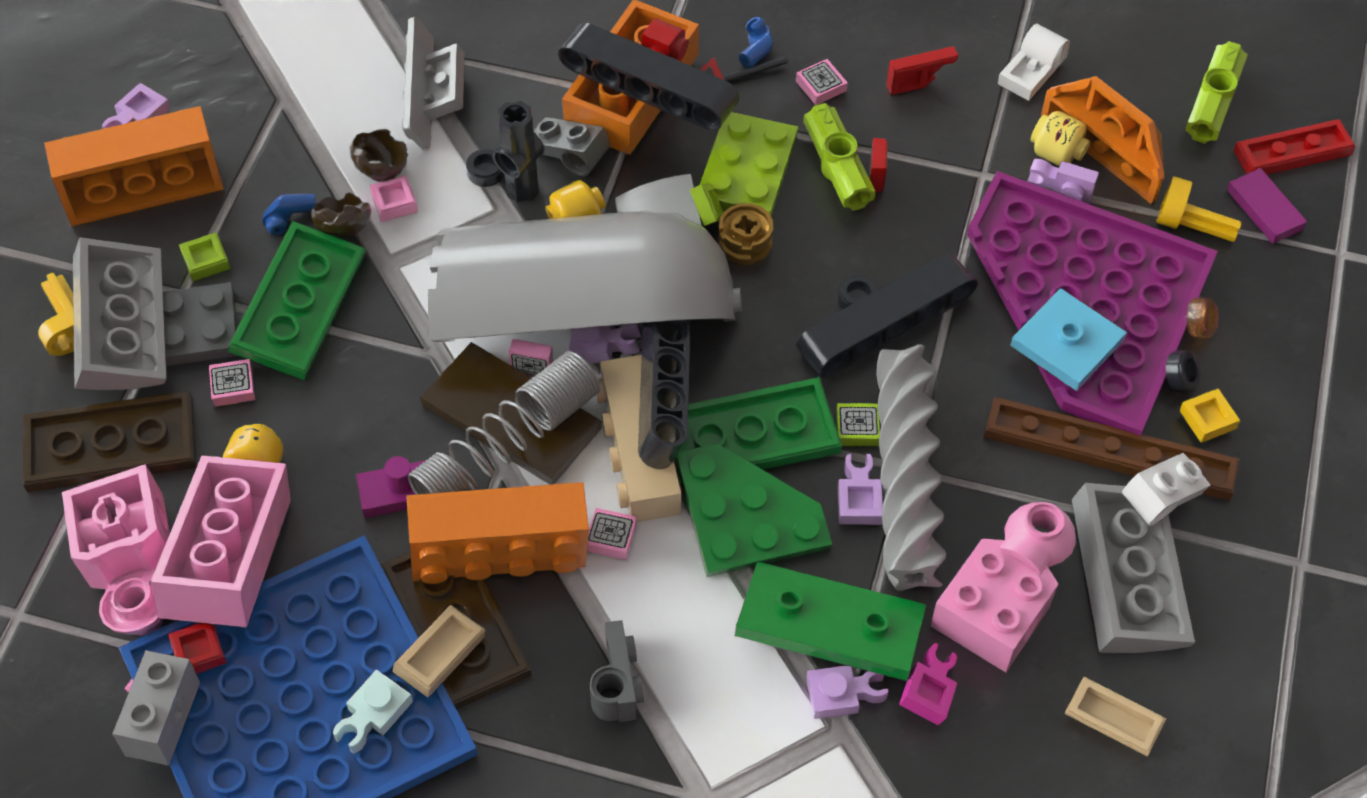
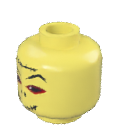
M1060 111L1052 112L1049 116L1044 114L1036 124L1030 139L1034 143V152L1037 156L1060 166L1061 161L1071 163L1074 159L1081 161L1090 145V140L1085 138L1087 133L1086 124Z

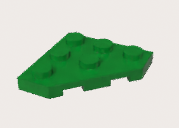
M718 443L679 451L675 459L706 577L756 566L757 562L771 563L831 548L832 541L820 503Z

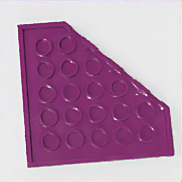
M996 171L969 225L967 236L1018 331L1061 288L1127 332L1124 341L1077 391L1036 364L1059 408L1062 411L1088 421L1116 427L1141 436L1166 377L1167 358L1170 353L1177 351L1188 324L1189 306L1193 300H1198L1218 251Z

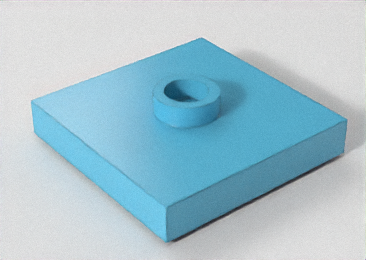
M1060 288L1012 337L1010 346L1077 391L1124 341L1127 332Z

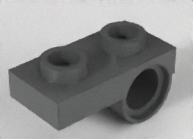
M545 117L534 130L544 144L545 150L542 155L561 158L562 163L569 171L582 177L587 176L610 147L608 135L602 126Z
M623 620L605 622L606 646L610 665L597 669L590 679L591 707L595 715L605 721L626 722L637 720L636 703L644 702L640 675L632 676L630 663L637 662L634 636H625ZM606 689H616L621 692L615 698H605L600 695Z

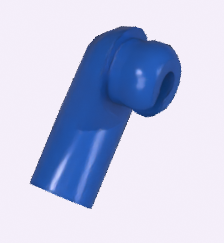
M760 17L752 18L746 24L750 45L738 57L741 64L746 68L753 67L773 47L771 30L769 26L765 25L764 19Z
M283 194L278 196L263 213V225L268 233L281 235L286 231L287 220L292 214L311 213V209L316 204L314 194Z

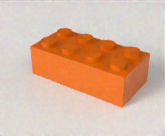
M632 0L610 32L641 45L643 32L655 18L684 29L685 39H688L689 44L680 62L691 66L699 54V24L640 1ZM581 75L576 78L562 98L563 120L604 127L609 138L610 147L631 155L661 111L656 107Z
M201 106L44 143L51 178L71 227L224 190Z
M584 482L406 495L413 581L421 579L428 584H437L444 582L452 575L454 578L466 577L470 580H483L494 574L510 573L512 576L522 577L531 575L535 571L553 570L557 573H569L580 567H586L589 524Z

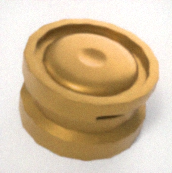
M740 203L729 207L723 212L719 220V246L725 252V256L730 262L739 265H752L761 262L769 255L772 249L773 219L769 212L761 206L752 203Z

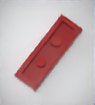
M1337 119L1236 142L1233 151L1246 174L1261 168L1268 175L1351 156L1356 146L1341 120Z

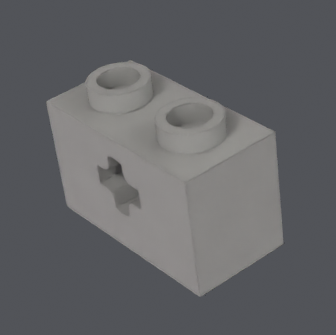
M145 650L113 731V736L126 757L164 765L170 764L200 684L189 659Z

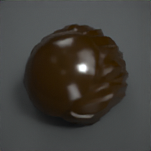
M378 129L370 133H359L355 136L350 146V155L355 168L378 182L394 179L395 176L399 175L406 166L409 155L406 144L403 141L395 140L390 135L391 131L388 129Z
M349 192L340 200L331 197L320 200L311 209V216L318 231L337 237H349L358 234L366 227L372 211L368 202L363 203L359 197Z

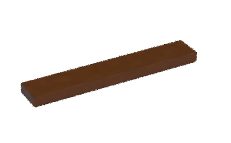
M998 397L993 399L984 433V438L1131 476H1136L1139 472L1184 453L1199 466L1202 475L1210 483V486L1202 494L1228 501L1231 500L1234 493L1240 461L1238 458L1144 434L1139 436L1116 427Z

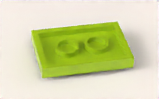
M731 112L718 131L700 185L712 184L723 211L740 203H752L764 208L772 217L798 136V126Z

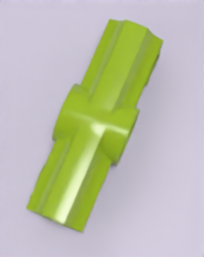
M1228 41L1226 44L1217 45L1186 125L1185 131L1192 136V140L1204 144L1211 140H1217L1248 56L1240 44Z
M826 103L816 105L811 111L804 114L803 121L820 156L821 172L827 179L831 180L843 207L850 208L852 211L865 208L870 201L875 199V189L857 154V140L853 135L846 132L835 107H830Z

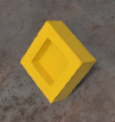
M1219 389L1184 401L1180 408V413L1201 443L1237 429L1240 419Z

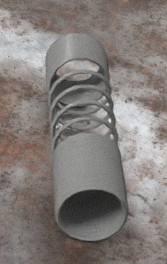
M566 351L562 356L554 360L553 363L544 368V370L517 389L515 394L516 403L502 401L499 404V416L492 413L485 414L482 422L483 429L468 427L466 429V442L452 440L449 443L450 456L436 452L435 455H432L419 467H416L412 473H409L408 480L412 490L416 495L477 490L478 486L473 477L455 460L452 450L454 443L467 447L482 471L489 477H494V471L490 464L472 447L469 432L476 430L484 434L497 456L504 463L510 464L511 458L505 448L488 433L485 423L486 419L493 417L501 421L514 444L519 449L527 451L528 447L523 437L504 419L502 407L505 404L515 406L531 432L537 437L543 438L544 432L542 429L552 431L600 393V382L596 373L579 354ZM526 416L533 422L540 434L532 427ZM510 430L519 438L522 445L516 440ZM494 443H495V444L497 445V447L502 451V453L504 454V456L499 452V450L496 448V446L494 445Z

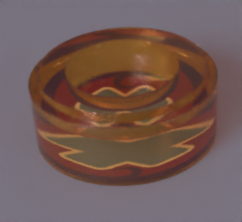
M1193 298L1187 309L1189 333L1194 338H1210L1218 326L1217 305L1211 298Z

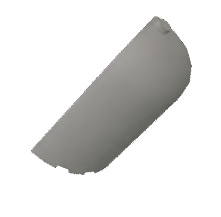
M640 210L445 228L440 230L437 235L440 246L433 247L431 254L430 270L431 273L437 272L436 289H428L429 339L433 342H450L463 338L663 321L716 319L731 322L736 321V312H742L741 289L733 288V280L725 252L704 227L678 213Z

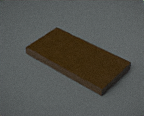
M470 342L420 397L421 404L466 432L468 427L483 429V416L490 413L499 416V404L502 401L516 403L515 394L517 389L532 378L473 342ZM505 404L502 407L503 417L525 440L528 448L527 451H523L511 440L501 421L488 417L485 422L488 433L505 448L512 462L549 485L555 484L602 429V421L580 408L552 431L542 429L544 437L539 438L527 427L518 409L510 404ZM526 416L532 427L540 434L533 422ZM476 430L469 432V435L492 448L484 434ZM510 430L516 440L522 445L519 438ZM494 443V445H495L496 448L499 450V452L504 456V454L502 453V451H501V450L497 447V445Z
M190 391L23 414V486L27 492L88 484L146 464L151 474L197 468L193 398Z
M410 552L380 564L418 638L450 605L485 629V636L481 642L442 682L456 710L532 675L531 668L485 579L470 580L466 577L454 578L452 575L444 582L437 584H428L421 579L413 581Z

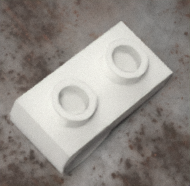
M1037 23L1034 24L1026 34L1019 53L999 74L998 84L1029 101L1067 58L1070 41Z
M1181 453L1139 472L1124 487L1122 494L1145 522L1151 526L1167 516L1177 506L1201 495L1210 486V483L1202 475L1199 466L1184 453Z

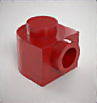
M657 18L643 32L641 41L642 46L678 61H681L689 44L688 39H685L684 29Z

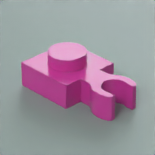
M934 643L923 655L922 663L918 662L910 670L899 705L939 726L947 718L957 686V682L946 677V674L956 664L957 656L956 653L952 652L944 663L936 657V650L939 644Z

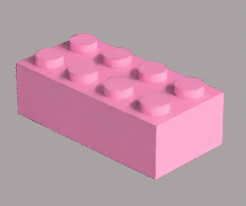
M201 456L151 579L158 618L247 627L291 502L286 464Z

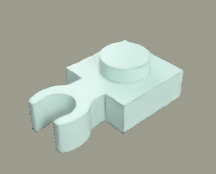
M375 670L347 701L348 710L353 715L341 720L333 730L335 740L339 742L343 735L348 732L357 733V736L348 744L350 751L353 754L357 753L365 745L367 734L372 728L381 735H384L413 702L411 694L381 672Z

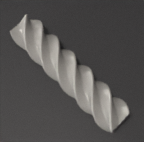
M916 345L906 350L883 349L880 351L877 361L876 375L880 389L878 415L881 423L879 448L883 461L880 477L884 496L882 524L886 535L883 560L888 578L897 591H904L917 586L941 587L943 584L935 577L934 573L946 558L945 550L932 537L933 532L943 521L944 514L930 499L931 494L940 485L942 477L928 462L930 456L939 447L940 441L926 426L930 417L937 411L938 405L924 390L927 383L936 374L935 368L922 358L924 345Z

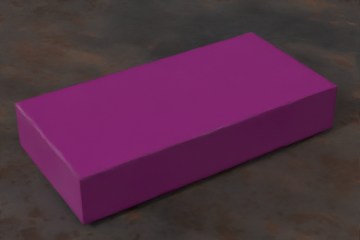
M1261 168L1229 182L1227 187L1228 193L1272 244L1304 230L1307 223L1306 219Z

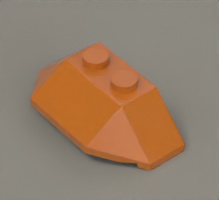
M1097 76L1048 89L1041 116L1044 114L1049 116L1052 112L1060 111L1085 123L1087 127L1085 138L1090 140L1087 153L1150 204L1157 201L1164 179L1162 135L1155 122Z

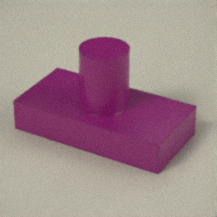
M396 456L386 462L384 469L356 474L364 518L407 510L406 495H416L409 484L408 474L412 473L416 467H419L426 460L409 463L406 458Z

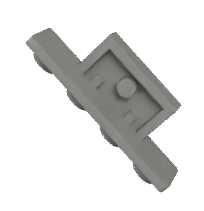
M415 16L408 19V34L405 38L407 55L406 62L404 63L406 73L405 90L403 91L404 118L401 124L407 138L412 139L424 150L430 148L431 120L463 108L464 51L456 43L434 52L433 35Z

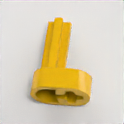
M1172 176L1156 223L1176 229L1181 224L1234 242L1240 229L1241 221L1188 204L1187 200L1192 182Z
M54 273L46 275L48 280L42 282L41 286L57 315L46 320L40 326L38 334L49 354L62 356L74 351L73 292L63 275L56 277Z

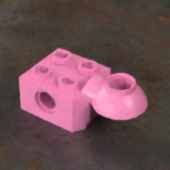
M146 464L62 492L71 559L91 588L106 589L100 600L99 614L103 623L115 632L143 636L156 631L162 625L164 619L158 618L151 579L170 535L164 496Z
M1032 502L1019 507L1012 513L1004 528L1005 540L981 539L936 602L931 627L1005 673L1050 609L1058 583L1048 567L1062 563L1072 554L1076 544L1075 527L1069 516L1059 507L1048 502ZM1034 527H1042L1048 530L1049 533L1040 532Z

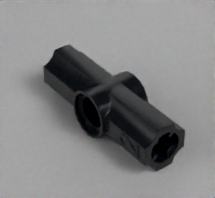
M522 101L515 103L506 102L498 109L501 146L493 152V159L498 168L505 174L507 196L516 202L521 200L531 201L539 193L536 160L544 153V144L534 132L531 106Z

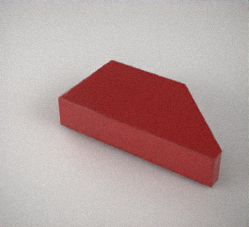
M947 47L889 61L886 86L890 95L925 88L936 79L934 73L941 67L957 61L959 55L955 47Z

